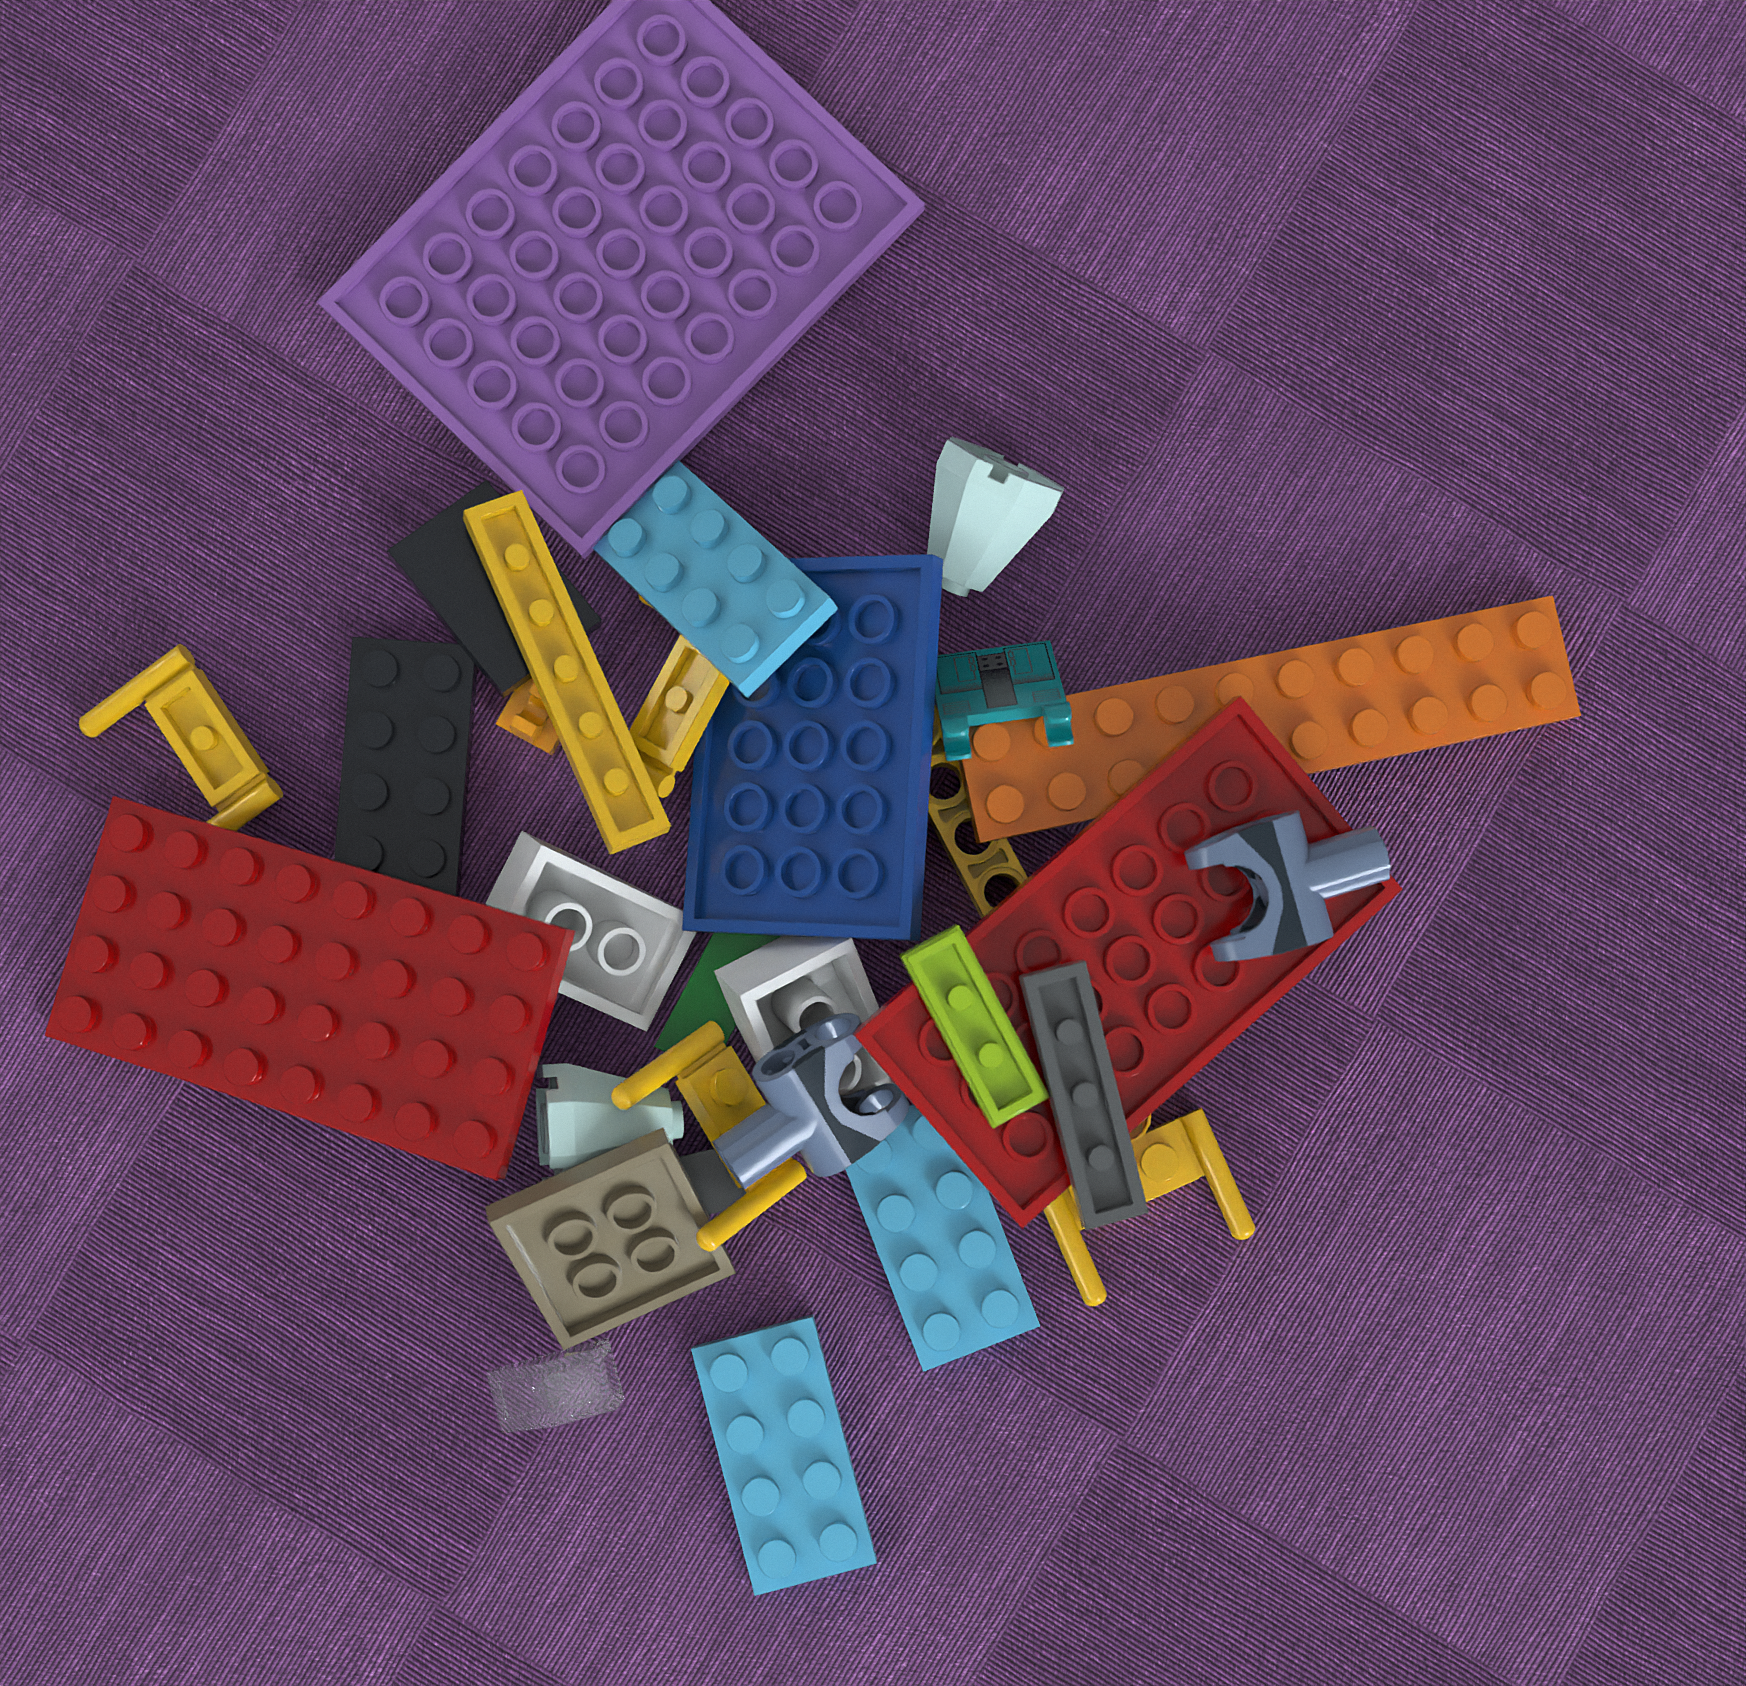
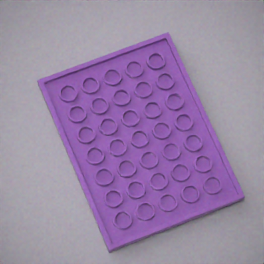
M613 0L351 266L317 303L513 492L522 490L530 508L585 560L594 550L593 547L610 531L612 526L678 460L681 461L920 216L925 210V203L710 0Z

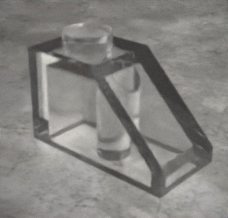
M609 1338L486 1372L502 1433L556 1427L617 1410L624 1400Z

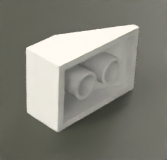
M521 831L485 903L575 930L558 992L644 1031L648 1030L696 932L682 931V909L524 831Z
M782 936L714 971L733 1019L756 1064L765 1054L786 1039L822 1019L841 1013H853L863 1023L879 1009L852 938ZM862 1046L853 1054L854 1059L845 1067L839 1079L838 1093L839 1095H850L863 1089L867 1092L876 1086L894 1082Z

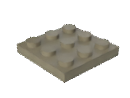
M664 1127L485 1206L489 1225L563 1350L736 1273L724 1243L714 1251H705L696 1241L698 1230L711 1221V1218Z

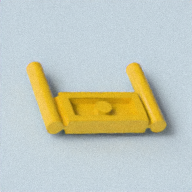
M639 595V599L642 603L653 608ZM681 634L629 730L655 791L661 798L667 797L672 792L675 786L674 775L677 771L682 773L730 683Z
M182 644L175 646L79 719V728L82 733L88 737H97L146 701L147 703L144 706L208 803L219 811L218 814L207 821L208 823L237 831L283 797V792L279 785L268 776L267 773L270 771L203 670L197 669L195 666V659L191 652Z
M708 1021L617 1085L611 1092V1099L614 1105L619 1109L627 1110L671 1078L677 1076L678 1079L674 1081L713 1147L712 1142L766 1105L733 1047H726L723 1042L724 1033L721 1027L714 1021ZM791 1156L744 1189L745 1195L698 1230L696 1234L698 1245L705 1251H714L803 1182L807 1174L801 1163ZM723 1162L738 1189L743 1188Z
M1202 1107L1147 1130L1141 1138L1131 1142L1146 1202L1200 1179V1177L1205 1175L1231 1235L1237 1240H1245L1254 1234L1255 1225ZM1070 1186L1043 1211L1084 1303L1088 1306H1098L1105 1301L1107 1292L1080 1233L1085 1228L1081 1226L1072 1186Z

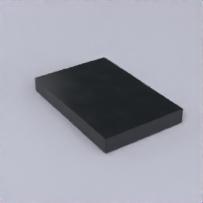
M485 480L392 546L387 552L388 558L501 697L505 698L531 679L532 676L463 521L465 509L501 497L491 484ZM556 565L588 637L601 627L602 619Z

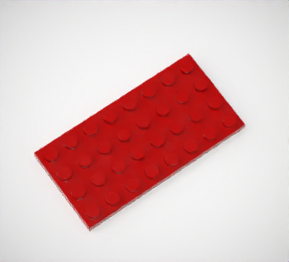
M1235 696L964 934L1046 1091L1047 1087L1019 976L1080 959L1086 961L1129 1133L1403 890L1390 874V879L1325 899L1334 933L1333 937L1325 941L1284 954L1236 961H1215L1210 943L1231 935L1230 930L1241 925L1249 916L1254 902L1253 888L1247 876L1233 866L1225 867L1224 864H1217L1201 869L1189 870L1184 854L1186 850L1232 827L1294 810H1299L1308 844L1353 831L1350 825L1241 696ZM912 980L864 1021L853 1033L872 1058L1022 1229L1071 1186L1050 1099H1045L995 1128L989 1126Z
M113 796L44 1036L493 1180H502L506 1178L575 930L137 801Z

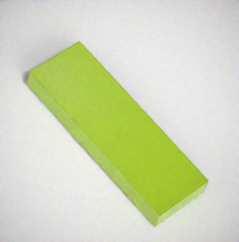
M955 924L899 955L989 1126L995 1128L1050 1097L959 925Z

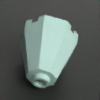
M952 436L950 439H947L936 465L927 554H934L943 559L942 588L956 595L967 597L970 589L983 592L1055 511L1065 488L1020 463L1018 466H1015L1003 460L1004 456Z
M568 1063L537 1065V1077L549 1078V1088L536 1089L540 1165H549V1170L553 1169L554 1176L664 1127L672 1145L673 1139L683 1138L684 1118L682 1104L680 1100L671 1101L669 1089L659 1087L631 1108L622 1110L617 1108L612 1102L611 1092L613 1088L627 1078ZM542 1177V1181L550 1177Z

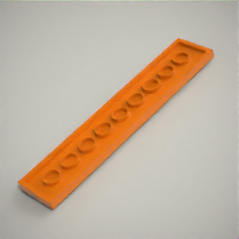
M1552 595L1065 695L1072 711L1070 722L1074 744L1048 747L1043 716L969 726L968 733L972 758L960 759L958 762L976 844H982L1096 819L1235 696H1241L1307 775L1570 720L1581 716Z

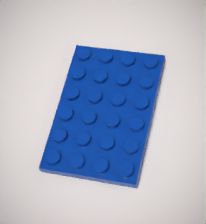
M934 554L787 558L832 599L838 610L748 698L730 682L694 749L682 931L920 941L943 559Z

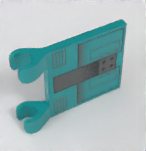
M1050 640L937 656L935 699L946 761L972 758L968 734L969 726L1043 716L1048 747L1074 744L1070 722L1072 719L1071 706L1065 697Z

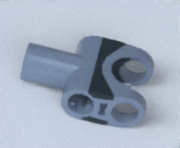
M1299 810L1272 815L1232 827L1194 845L1184 852L1189 870L1201 869L1217 864H1224L1225 867L1233 866L1247 876L1253 888L1254 902L1249 916L1241 925L1230 930L1231 935L1210 943L1215 961L1220 962L1284 954L1325 941L1334 936L1325 899L1390 879L1388 852L1383 839L1374 826L1369 825L1308 844Z
M841 1013L822 1019L786 1039L765 1054L754 1066L753 1078L768 1103L712 1142L727 1168L744 1189L798 1151L814 1175L828 1177L837 1174L873 1150L906 1117L909 1110V1102L905 1094L894 1083L882 1084L867 1092L863 1089L850 1095H839L838 1093L839 1079L845 1067L854 1059L853 1054L862 1047L853 1035L862 1024L857 1015Z

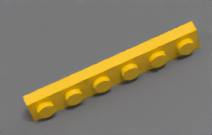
M520 490L465 509L463 521L609 854L612 855L669 832L670 822L523 491Z

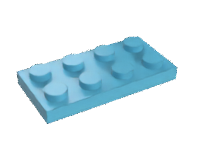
M679 460L593 547L594 551L747 698L838 610L832 599Z
M913 1104L909 1105L908 1113L900 1125L873 1150L846 1168V1172L924 1372L1040 1327V1323L988 1190Z
M807 1315L693 1346L691 1351L754 1596L877 1564L876 1552L814 1315Z

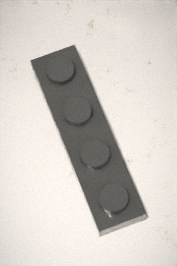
M1080 959L1020 975L1019 980L1047 1091L1050 1096L1049 1099L1081 1226L1089 1230L1149 1213L1086 961Z

